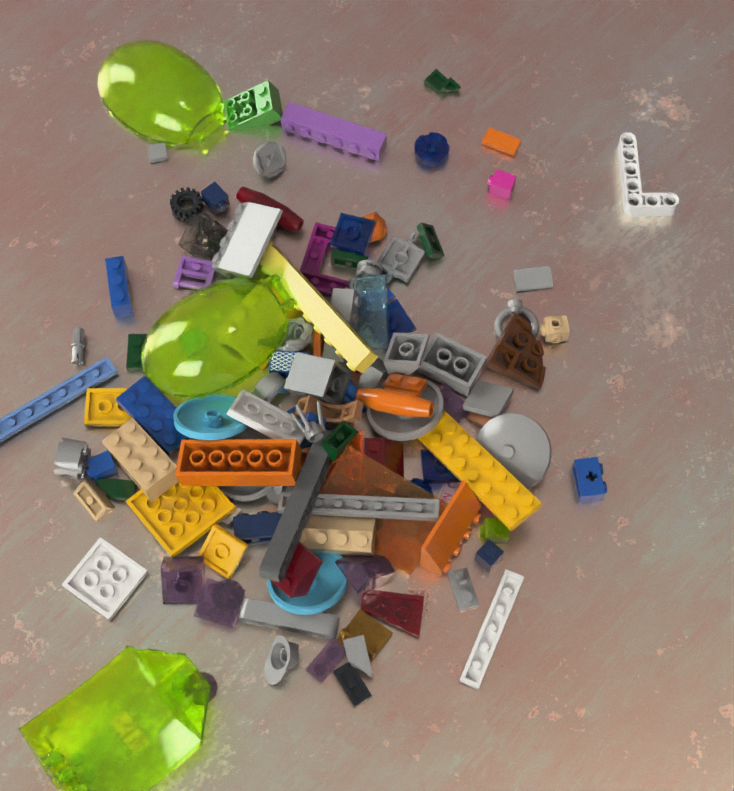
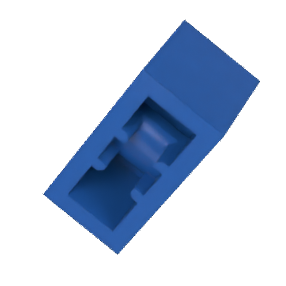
M598 457L575 459L572 470L579 503L603 500L605 493H607V484L602 480L603 465L599 463Z

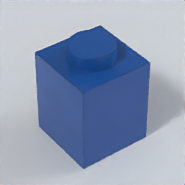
M108 450L86 460L89 467H86L90 478L94 477L95 480L108 479L119 474Z

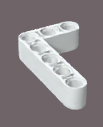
M630 132L623 133L618 144V158L624 212L632 217L673 215L679 203V197L675 193H642L636 136Z

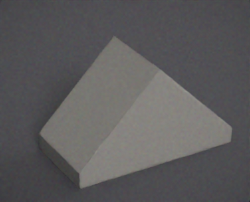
M377 358L362 373L357 384L358 389L378 388L384 382L388 373L383 360Z

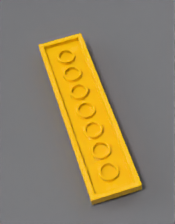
M445 410L439 424L426 435L417 438L461 482L463 480L466 481L475 496L510 531H513L542 507V503Z

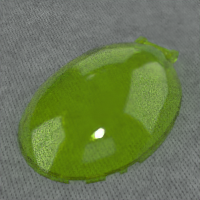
M147 39L129 41L112 50L99 68L97 77L98 90L107 110L123 127L137 136L139 134L145 137L146 141L151 143L152 141L165 142L167 147L175 148V145H188L194 139L200 145H203L206 138L221 125L225 126L227 124V120L223 116L224 103L215 80L200 63L170 44ZM214 120H216V121H215L212 125H210L205 131H203L201 134H199V133H200L202 130H204L209 124H211Z
M273 274L264 280L254 278L225 279L199 288L170 306L153 324L142 346L141 364L143 372L163 394L174 396V398L189 400L190 397H200L201 399L206 398V395L225 392L247 380L259 371V367L267 360L270 361L273 357L272 354L278 347H281L287 335L289 318L286 312L297 305V301L291 298L280 282L278 274ZM271 286H275L285 302L280 304L271 290Z

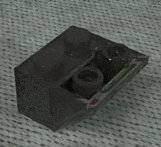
M205 211L191 216L178 245L193 256L212 261L214 255L218 253L221 247L220 242L226 237L228 229Z

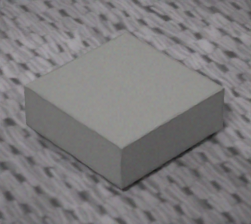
M165 142L147 145L151 163L168 160Z

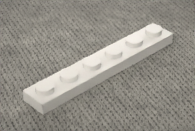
M507 569L505 570L459 682L479 690L523 583L524 576Z

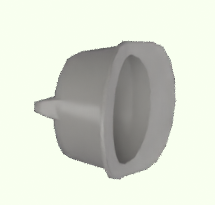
M282 635L276 636L273 640L264 666L265 680L271 685L278 684L284 677L286 670L294 668L298 662L299 645L288 642L286 637Z

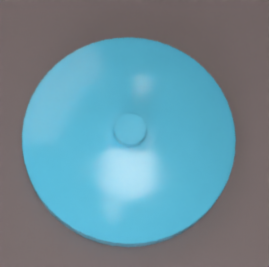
M209 394L194 397L181 403L173 414L174 426L177 431L193 439H225L238 435L249 427L226 415L237 398L231 395Z
M314 553L323 562L307 596L290 598L271 580L267 579L268 591L272 600L285 611L300 615L316 614L329 609L341 599L348 585V570L340 554Z

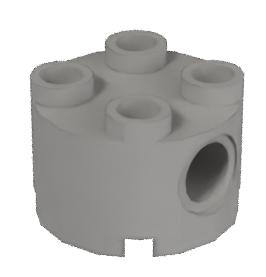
M62 437L61 441L63 442H59L54 464L58 465V469H54V475L77 480L80 478L84 479L87 471L86 467H84L85 460L89 459L91 454L89 444L85 441Z

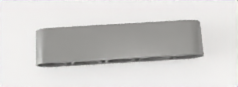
M248 598L242 599L238 620L244 623L330 640L336 639L340 618L334 615L320 612L310 615L294 614L285 611L277 604Z

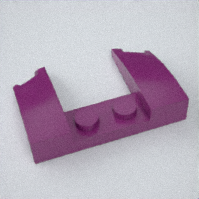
M315 222L300 272L323 297H332L333 288H350L352 282L319 273L327 248L362 253L363 247L357 246L356 239L360 238L359 233Z

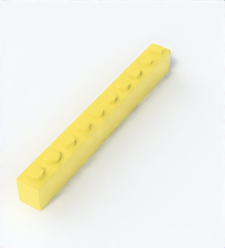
M269 240L259 262L262 266V272L272 277L271 282L278 288L281 287L283 289L281 293L286 298L293 300L292 305L297 310L304 312L302 316L308 322H313V328L320 335L323 334L325 336L324 340L327 344L337 349L335 353L340 358H345L348 361L346 365L352 371L358 370L364 373L379 356L274 242Z

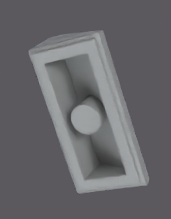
M550 265L514 270L513 278L516 292L553 288Z

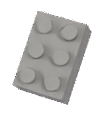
M436 332L425 350L418 372L468 397L486 367L487 357Z

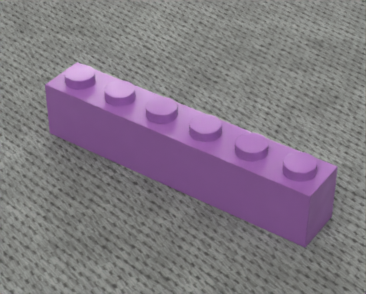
M291 102L288 103L281 117L282 129L288 132H294L303 137H310L321 143L325 142L336 148H343L354 154L364 155L369 159L380 160L387 145L386 133Z

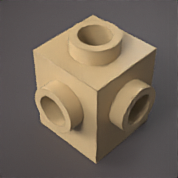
M567 315L544 317L543 325H540L541 336L545 337V343H559L568 340L570 329Z

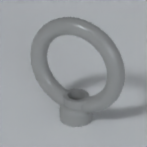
M513 299L508 301V307L501 310L495 319L494 328L497 337L499 338L503 332V319L509 314L514 315L516 313L523 314L530 320L532 333L536 338L539 332V323L535 314L528 308L523 307L522 300Z

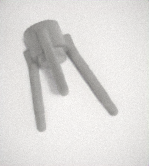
M317 401L319 424L315 421L308 422L300 406L296 404L295 407L305 427L294 413L290 415L306 436L307 441L317 442L321 440L323 432L326 431L323 424L321 402Z

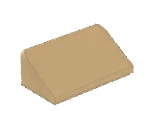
M85 479L73 493L96 522L115 508L93 479Z

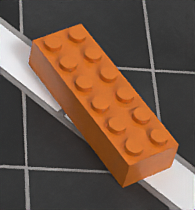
M297 439L181 440L175 476L182 486H295L299 476L302 449Z

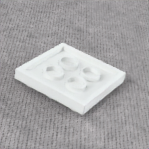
M100 537L63 582L62 586L111 621L148 574V571Z

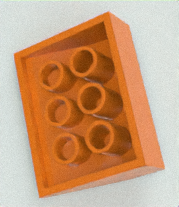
M463 480L421 547L420 566L439 577L444 572L448 573L453 564L450 561L453 556L457 557L463 547L461 546L464 539L468 540L473 531L470 528L473 523L477 524L482 516V513H480L482 505L466 481Z

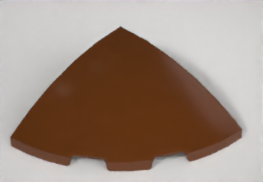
M514 313L486 361V367L516 382L540 389L546 367L543 366L542 358L544 350L540 340H536L533 335L532 327L518 314Z

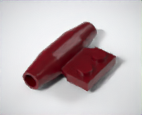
M243 186L237 192L236 199L241 203L251 202L283 210L277 226L294 232H299L302 228L304 220L290 208L275 199ZM275 228V230H274V232H273V234H272L270 240H272L273 237L275 236V234H276V228Z

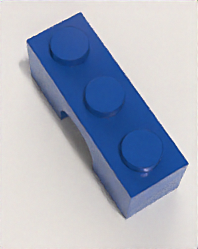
M124 256L106 258L110 301L114 316L132 315L134 313L128 287V270Z

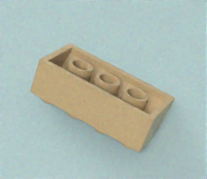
M310 515L299 542L313 553L374 556L377 518Z

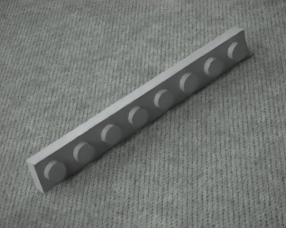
M280 492L278 513H283L292 492ZM318 494L310 515L438 521L440 499Z

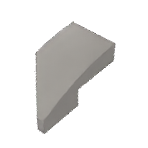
M364 635L343 640L347 659L351 666L360 669L368 676H373Z

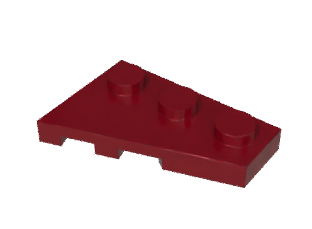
M363 589L361 610L419 638L424 596Z

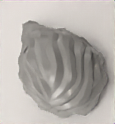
M301 317L284 320L273 331V336L259 339L257 345L280 351L300 352L313 342L312 324L306 323V320Z

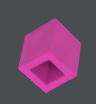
M496 169L494 176L490 175L487 185L490 186L489 193L510 199L515 186L516 175Z

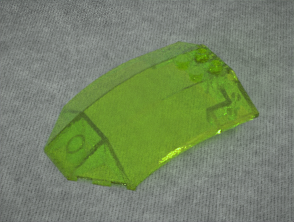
M126 646L124 650L97 673L61 700L21 726L19 731L39 764L59 791H150L203 744L211 685L184 653L172 654L164 653L162 650H142Z

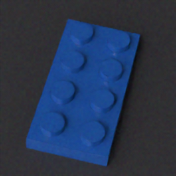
M143 376L116 398V402L168 456L180 447L181 440H188L190 438L177 431L173 418L176 407L146 376Z

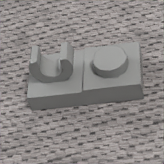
M467 567L448 572L447 575L459 612L479 607Z

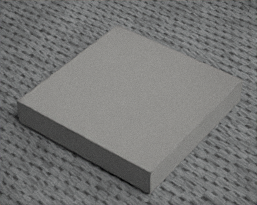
M477 380L463 404V410L490 417L502 415L514 394V390L510 387Z

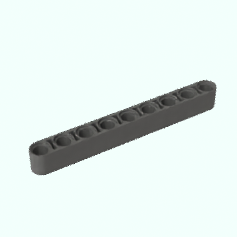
M331 430L323 432V438L313 442L261 562L259 568L260 578L282 582L333 461L321 445V442L332 432Z

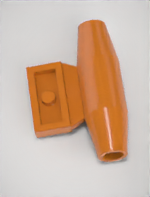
M390 373L384 383V389L359 388L356 394V400L364 403L363 406L379 412L405 417H432L434 412V402L421 398L422 393L427 387V379Z

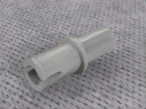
M80 327L73 329L71 363L77 365V358H79V365L84 364V349L86 345L84 344V328Z

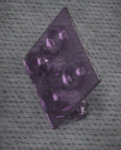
M207 578L193 616L232 628L233 624L236 625L238 619L236 616L246 590Z

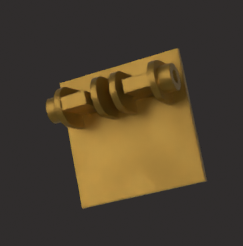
M360 609L347 627L340 631V636L335 642L345 648L343 640L364 635L371 664L393 632Z

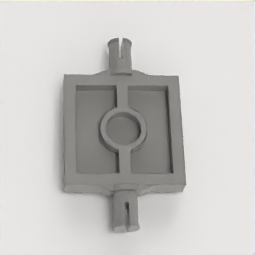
M412 233L409 240H402L395 236L392 237L377 260L383 266V271L387 273L382 280L384 284L389 285L393 277L408 283L426 252L415 245L419 238L418 234Z

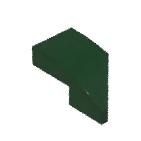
M437 69L424 80V83L436 93L459 91L461 88L451 77L447 79Z
M96 480L97 486L104 490L108 499L126 501L134 495L135 483L132 480Z

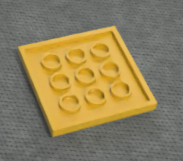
M177 482L153 502L141 490L126 500L127 505L172 559L210 531L214 524H219L236 511L235 506L217 486H182L180 482Z

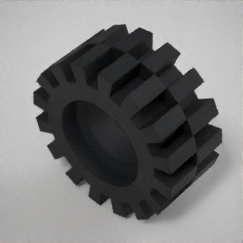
M187 187L185 191L184 188H180L181 192L176 190V195L172 194V199H170L173 216L177 220L181 219V222H184L185 219L187 223L190 222V219L196 221V216L200 218V213L203 214L202 196H200L198 191L196 192V189L190 191V187ZM185 201H191L194 203V205L188 209H183L180 207V205Z

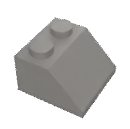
M393 333L383 361L388 375L395 373L409 376L418 369L430 335Z

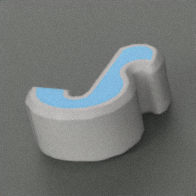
M279 373L267 374L258 381L251 394L270 403L278 393L285 394L288 392L284 389L285 379Z

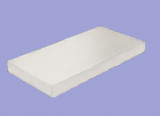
M243 389L226 414L272 439H297L299 445H301L305 438L304 433L289 413Z

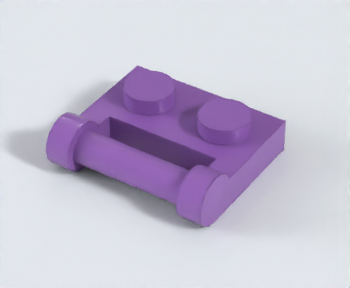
M182 256L174 278L173 287H184L210 294L216 271L211 268L212 261ZM186 276L206 280L205 284L182 280V277Z

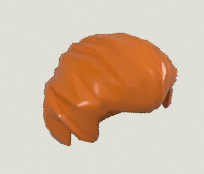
M377 212L364 215L357 222L356 233H359L360 237L368 243L384 238L387 230L385 220Z

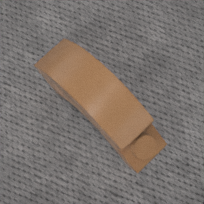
M311 395L299 398L297 403L304 415L308 412L318 415L317 401H320L322 416L326 418L324 427L335 429L342 421L354 427V423L360 421L364 404L359 400L343 405L329 404ZM296 409V410H295V416H296L297 418L301 419V417H300V415H299V413H298V411H297V409Z

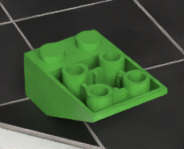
M268 80L224 101L229 131L268 126L281 120L283 115L279 90Z

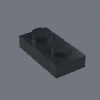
M347 662L333 671L334 676L354 708L372 698V694L355 667L351 666V663Z

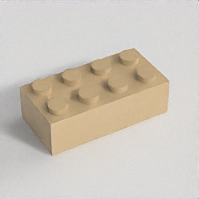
M133 418L101 441L111 457L151 502L179 482L175 476L177 465Z

